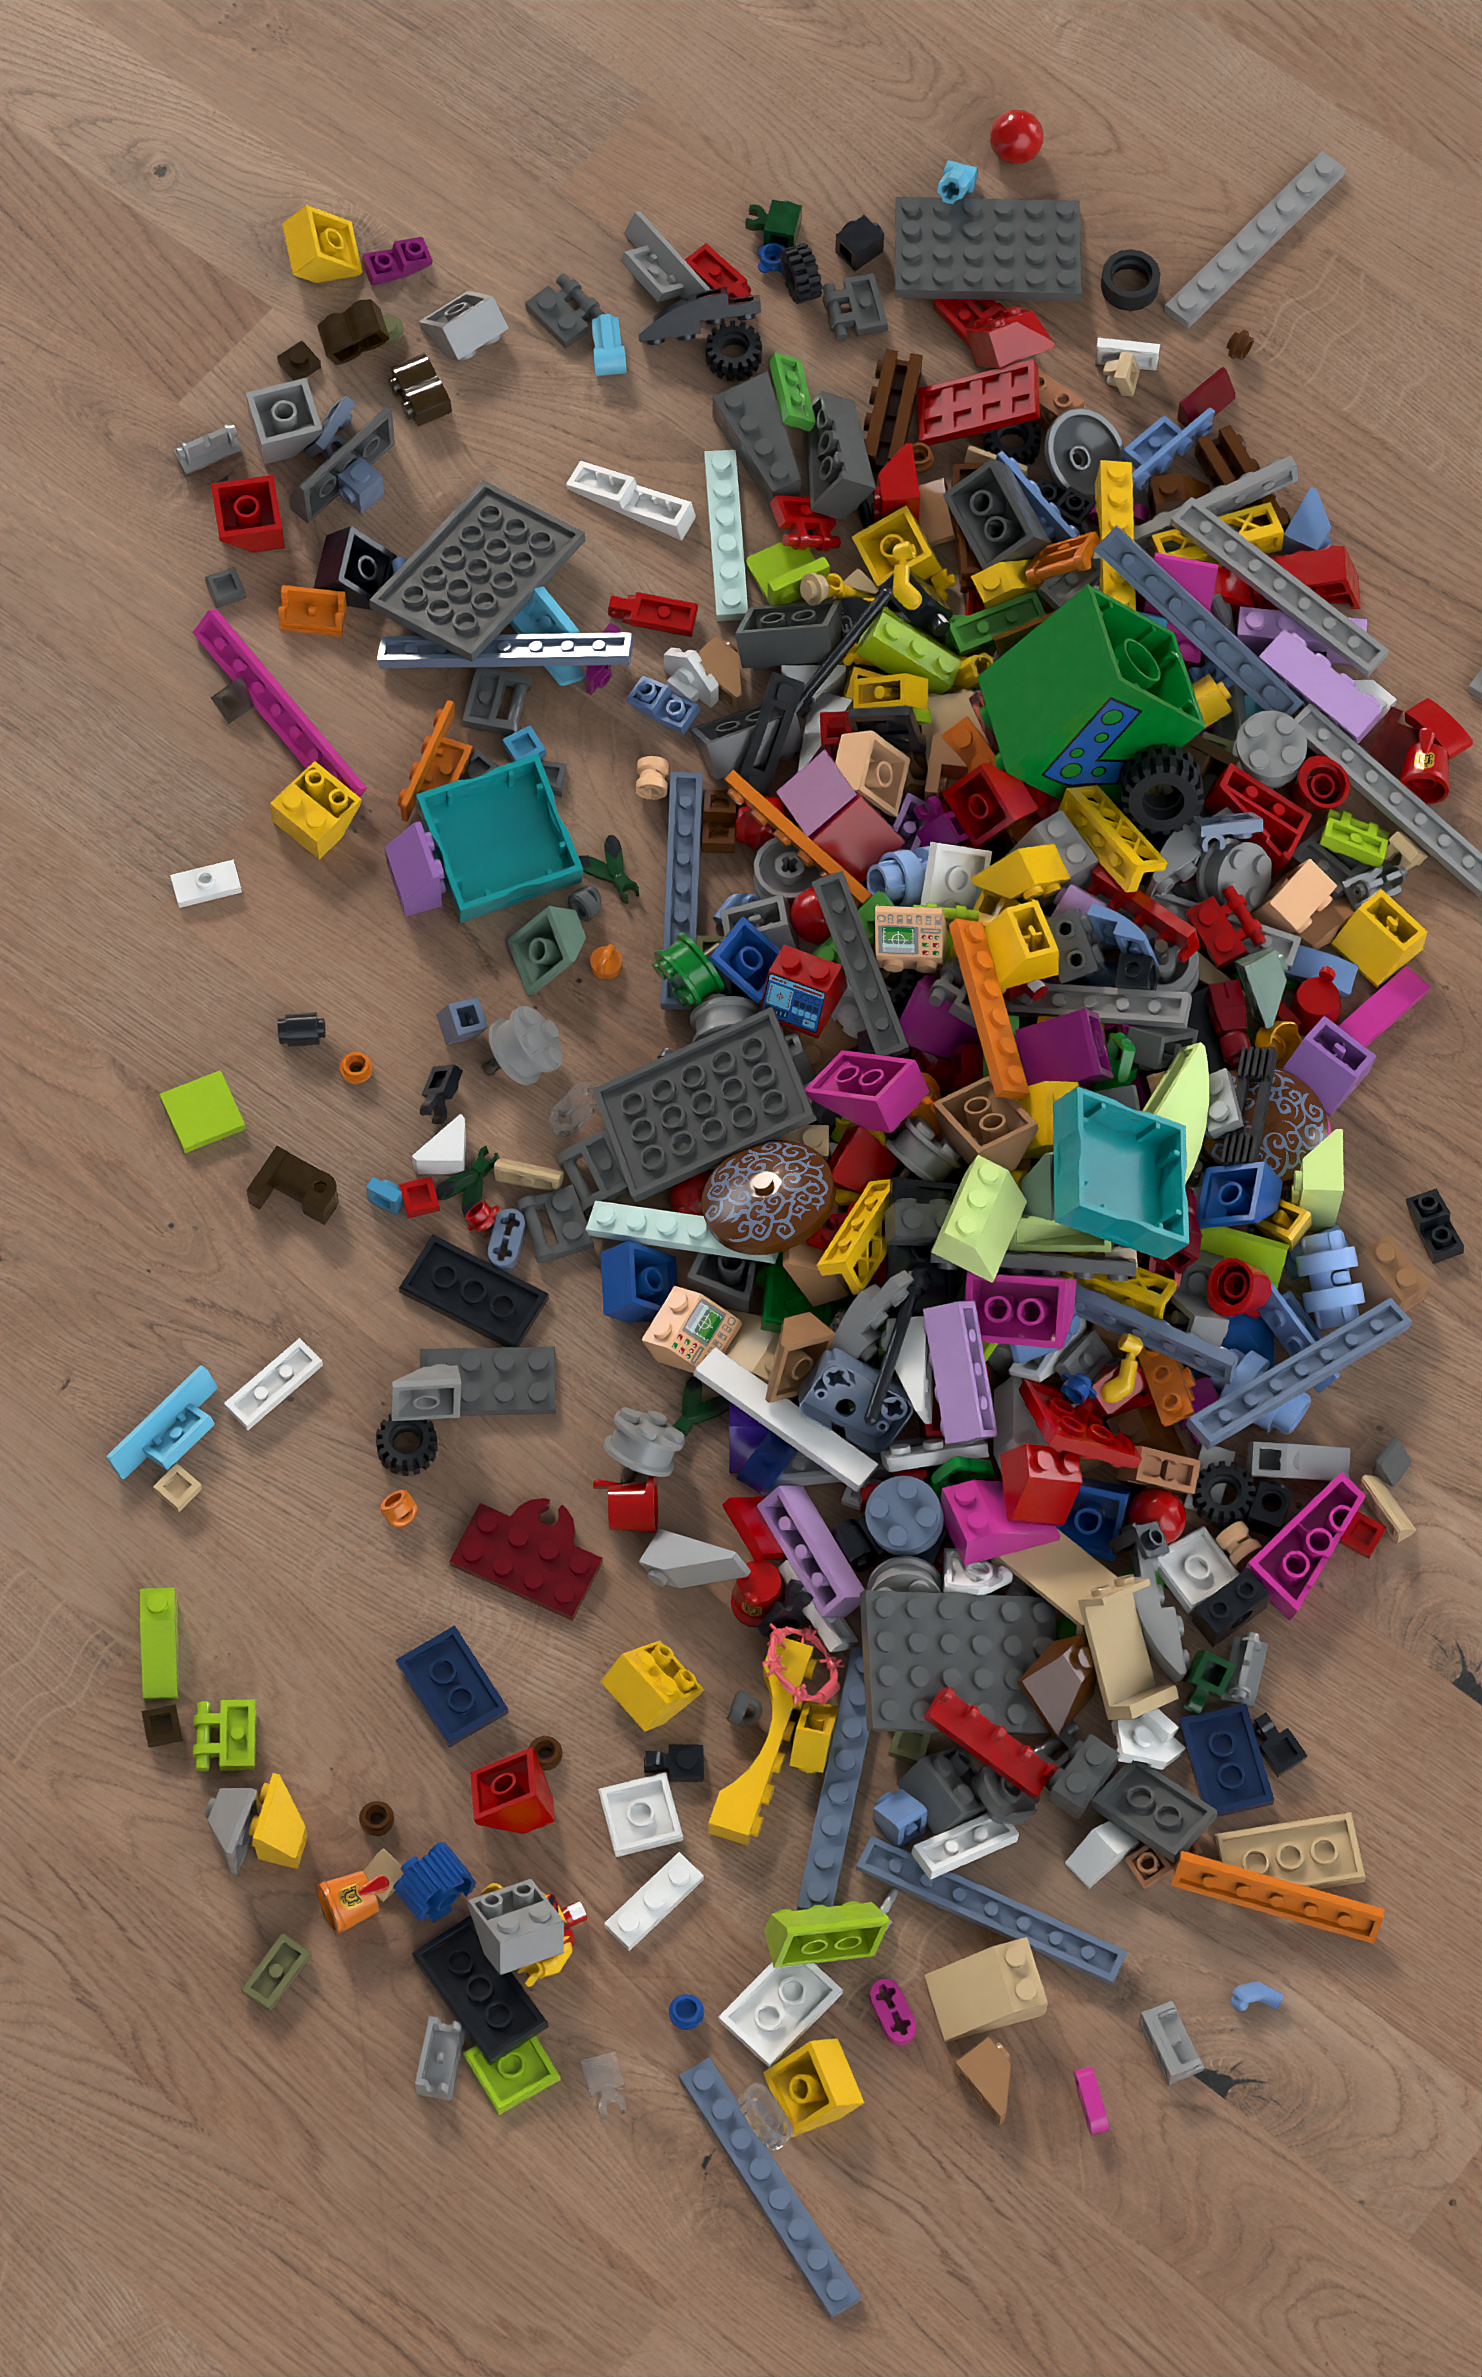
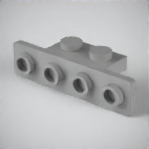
M640 211L634 212L625 230V236L633 243L636 249L625 251L620 261L644 286L649 294L657 302H661L678 296L684 299L693 294L710 290L706 283Z

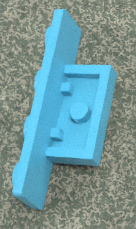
M543 586L534 589L532 599L510 622V625L518 634H570L580 632ZM579 665L545 666L560 686L581 681L585 677V673Z
M199 1366L107 1455L106 1459L121 1479H125L147 1457L168 1471L215 1425L210 1415L198 1408L218 1388L205 1367Z

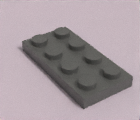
M555 1347L420 1349V1369L431 1367L435 1364L458 1365L461 1377L460 1416L556 1414Z

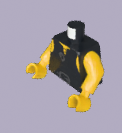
M909 541L895 545L893 554L898 565L894 566V573L880 588L892 590L893 597L891 600L913 624L930 636H944L950 630L951 626L948 620L953 616L952 610L946 604L948 595L945 589L956 584L955 575H947V568L931 577L933 588L929 583L910 570V566H907V560L914 559L917 556L915 545L910 544Z
M831 573L825 578L829 585L827 598L835 595L837 599L834 600L841 599L842 640L877 596L857 591L843 584V580L838 574ZM902 612L896 613L903 619L910 622V620ZM860 638L843 659V663L846 666L855 664L876 666L855 653Z

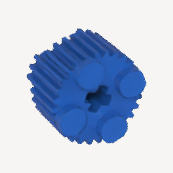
M439 1842L421 1860L414 1856L406 1861L400 1868L403 1875L396 1881L393 1888L417 1920L424 1921L428 1917L431 1922L435 1923L438 1919L441 1920L452 1911L450 1905L461 1896L462 1892L466 1897L473 1892L477 1882L454 1851L445 1842Z

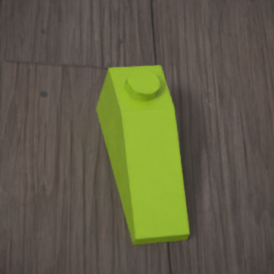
M175 1587L140 1589L143 1701L178 1699V1600Z

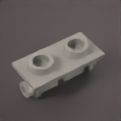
M225 424L223 428L186 444L184 442L180 443V446L173 449V452L187 475L243 451V448L237 439L238 433L235 426Z
M1247 1632L1245 1637H1234L1229 1662L1237 1666L1220 1700L1240 1705L1246 1703L1248 1707L1254 1708L1268 1643L1261 1642L1259 1640L1260 1636L1257 1633Z

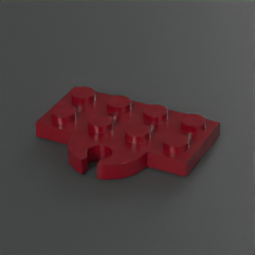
M550 1499L529 1500L518 1506L511 1516L479 1503L450 1559V1566L573 1621L603 1563V1558L573 1545L576 1537L574 1519L567 1508L561 1505L558 1509L559 1518L557 1522L553 1525H545L540 1522L539 1518L542 1513L549 1510Z

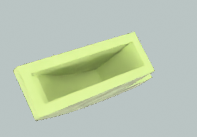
M1201 1042L1180 1048L1142 1110L1143 1112H1150L1186 1126L1187 1169L1185 1184L1194 1169L1202 1147L1209 1109L1208 1062L1205 1046Z
M1022 1214L1009 1246L1011 1251L1112 1252L1115 1243L1056 1223L1055 1220L1050 1221Z

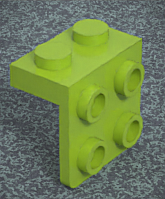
M782 542L755 553L746 559L748 570L770 605L789 604L802 598L800 585L802 578L806 574L815 573L822 575L824 578L830 574V565L824 556L816 560L808 547L805 550H794L790 546H784Z

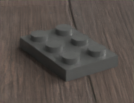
M1135 1760L1127 1763L1091 1800V1808L1173 1863L1179 1859L1181 1851H1186L1217 1819V1810L1160 1772L1149 1767L1146 1763Z

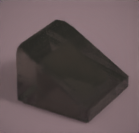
M242 677L211 697L228 724L254 707Z

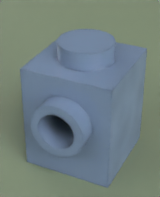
M359 457L338 475V492L340 496L360 514L384 496L383 476L362 457Z
M478 997L448 1004L436 1014L446 1045L475 1039L488 1028L485 1013L481 1008Z

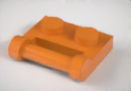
M1096 531L1048 545L1036 553L1026 569L1028 583L1031 586L1042 584L1044 579L1074 570L1079 572L1089 570L1091 568L1090 559L1094 556L1095 552L1094 549L1100 543Z

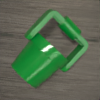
M1111 1032L1109 1034L1106 1048L1113 1078L1093 1083L1092 1092L1130 1086L1133 1080L1136 1079L1138 1069L1132 1064L1135 1046L1124 1033ZM1119 1048L1122 1050L1120 1060L1116 1059Z
M955 1456L946 1463L941 1464L926 1484L932 1488L939 1501H941L942 1488L972 1480L988 1481L995 1475V1471L991 1461Z

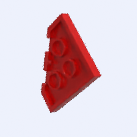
M1026 1379L1023 1380L1018 1391L1025 1402V1406L1034 1418L1036 1426L1045 1438L1046 1444L1051 1449L1058 1452L1066 1450L1077 1453L1087 1460L1095 1458L1106 1461L1116 1468L1124 1466L1137 1469L1142 1458L1131 1439L1122 1433H1118L1115 1437L1109 1429L1101 1426L1103 1420L1082 1406L1075 1410L1069 1402L1062 1399L1064 1394L1054 1387Z

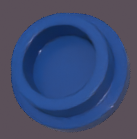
M683 1994L677 1996L669 2006V2018L673 2025L679 2029H693L703 2020V2004L693 1995Z

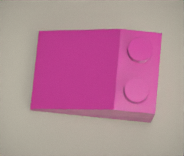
M1155 553L1154 560L1211 612L1219 565ZM1146 599L1144 612L1164 616ZM1168 620L1166 628L1174 632L1183 660L1200 663L1202 651Z
M841 1050L805 1088L809 1099L866 1130L887 1133L897 1129L904 1118L930 1092L916 1060Z
M972 1480L942 1488L940 1503L944 1512V1525L964 1566L1060 1540V1534L1056 1526L1007 1521L1002 1481Z

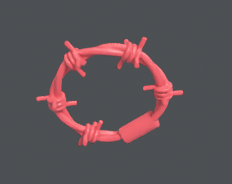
M771 1623L769 1626L774 1631L770 1634L771 1640L767 1643L769 1646L767 1653L768 1661H762V1665H767L769 1673L766 1676L769 1677L773 1673L777 1676L783 1688L795 1699L793 1701L794 1705L803 1701L818 1702L821 1705L826 1704L840 1689L837 1681L839 1677L838 1668H844V1665H839L842 1659L837 1660V1657H832L825 1644L814 1635L819 1630L815 1629L812 1631V1625H809V1628L805 1627L803 1629L788 1628L787 1626L776 1629ZM787 1635H799L794 1639L795 1641L801 1640L803 1644L804 1642H810L825 1655L826 1659H820L819 1662L824 1663L821 1666L823 1669L826 1667L830 1671V1680L814 1696L807 1694L805 1684H802V1687L796 1688L781 1674L780 1670H787V1667L781 1666L780 1659L782 1655L776 1657L775 1646L780 1644L785 1649L786 1646L782 1641Z

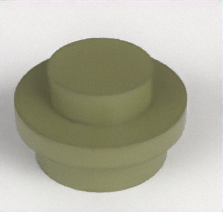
M383 315L390 338L384 344H395L403 335V323L394 315Z

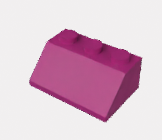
M967 1272L965 1301H975L982 1342L1063 1349L1074 1315L1076 1279L997 1272L994 1281L991 1283L972 1272Z

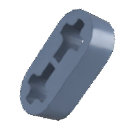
M505 1209L497 1215L488 1246V1262L505 1272L512 1270L516 1266L525 1235V1218L520 1211ZM509 1220H515L516 1226L512 1228L510 1236H507L504 1224H508ZM503 1245H508V1256L504 1258V1261H499L497 1254L501 1253Z

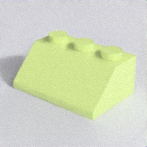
M1343 1129L1334 1130L1303 1158L1300 1171L1294 1172V1184L1291 1185L1288 1202L1311 1213L1312 1225L1308 1231H1324L1335 1226L1344 1192Z
M979 1155L976 1156L964 1174L931 1251L991 1283L997 1275L1027 1203V1200L1007 1169Z

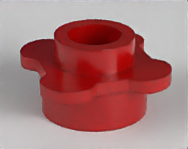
M481 1201L474 1205L465 1216V1219L469 1222L467 1229L469 1231L473 1229L485 1231L495 1222L496 1217L494 1215L499 1211V1207L497 1205L490 1207L486 1201Z

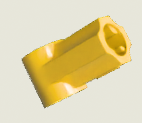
M985 652L969 658L960 656L959 658L962 663L953 686L947 691L950 694H954L962 689L973 691L975 687L980 685L977 676L993 664V658Z

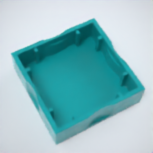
M539 754L494 768L492 771L476 778L458 780L416 794V810L424 831H430L435 846V850H433L436 860L440 859L445 876L443 880L460 923L582 882L583 867L569 831L557 812L554 793Z
M1078 1086L1053 1103L1055 1222L1162 1260L1167 1259L1189 1245L1188 1200L1185 1191V1174L1187 1169L1186 1126L1150 1112L1128 1108L1114 1099Z

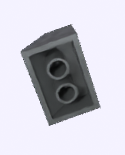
M991 459L942 494L983 570L999 562L1028 560L1051 543L1010 466L1005 463Z
M840 599L822 601L818 605H810L805 602L749 607L735 633L742 668L765 670L771 666L801 665L804 663L822 665L841 641L842 602Z
M763 703L690 728L691 736L705 767L716 780H724L732 770L736 773L739 772ZM773 707L753 768L761 769L765 767L784 711L783 709ZM796 712L779 759L792 758L802 748L803 736Z

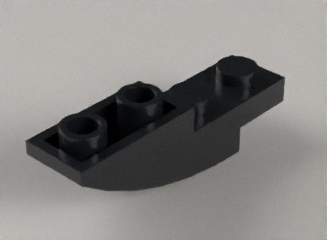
M727 286L693 294L664 308L650 318L639 329V342L646 341L648 345L663 343L665 338L677 337L679 341L696 338L695 334H701L700 321H706L707 324H719L725 322V318L737 316V320L753 319L756 317L755 314L761 313L760 295L729 298Z

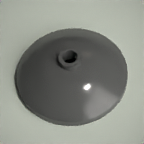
M1081 408L1069 410L1058 416L1048 429L1045 439L1047 465L1054 480L1065 492L1071 486L1094 500L1095 481L1100 460L1126 462L1121 457L1124 445L1118 432L1105 417L1097 412Z

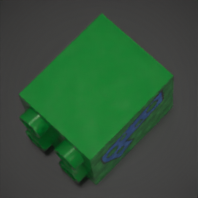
M1089 584L977 676L985 701V705L980 709V715L987 728L995 734L1000 750L994 758L996 767L1060 801L1063 799L1066 788L1098 785L1114 802L1121 797L1120 780L1122 769L1126 768V762L1129 758L1135 759L1136 752L1141 750L1145 753L1147 752V747L1153 745L1155 749L1161 748V745H1168V748L1172 750L1175 746L1181 748L1206 728L1174 632Z

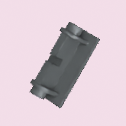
M1389 863L1381 865L1380 869L1374 868L1342 881L1341 885L1355 912L1380 889L1390 897L1403 892L1400 885L1404 883L1408 873L1404 867L1398 865L1391 867Z

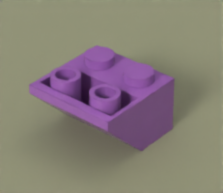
M421 821L413 823L385 846L386 863L405 917L441 907V894L446 893L443 878H445L440 859H435L433 852L435 846L430 831L424 833Z
M1324 1016L1303 1039L1282 1070L1296 1076L1307 1084L1321 1101L1326 1115L1330 1117L1368 1075L1376 1055Z

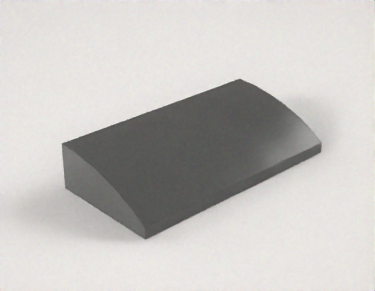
M388 407L381 410L292 492L290 496V509L309 523L340 495L338 492V475L359 457L364 458L370 465H373L395 444L392 410Z

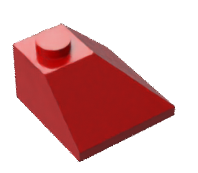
M533 1747L470 1772L473 1818L476 1825L526 1834L555 1822L553 1796Z

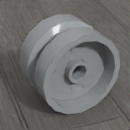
M776 838L767 841L757 852L754 861V894L760 900L783 894L792 906L795 898L801 892L813 887L812 881L820 879L819 874L821 871L814 865L810 868L807 867L796 856L798 850L791 844L785 847Z

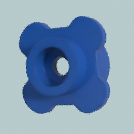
M777 243L761 246L757 252L760 257L759 271L762 273H768L769 271L782 273L780 251L787 248Z
M1064 1372L1061 1375V1379L1064 1382L1061 1390L1071 1401L1082 1404L1087 1397L1096 1398L1097 1392L1091 1388L1092 1382L1086 1375L1079 1372L1074 1375Z

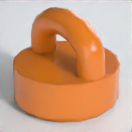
M613 944L601 946L594 950L590 957V968L597 978L610 980L620 974L623 967L622 955L615 949Z
M397 1490L383 1500L379 1510L390 1525L398 1528L404 1527L415 1518L418 1507L407 1490Z

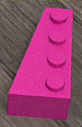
M1343 1472L1336 1476L1253 1557L1242 1571L1244 1572L1246 1569H1249L1270 1593L1269 1601L1289 1621L1299 1610L1366 1497Z

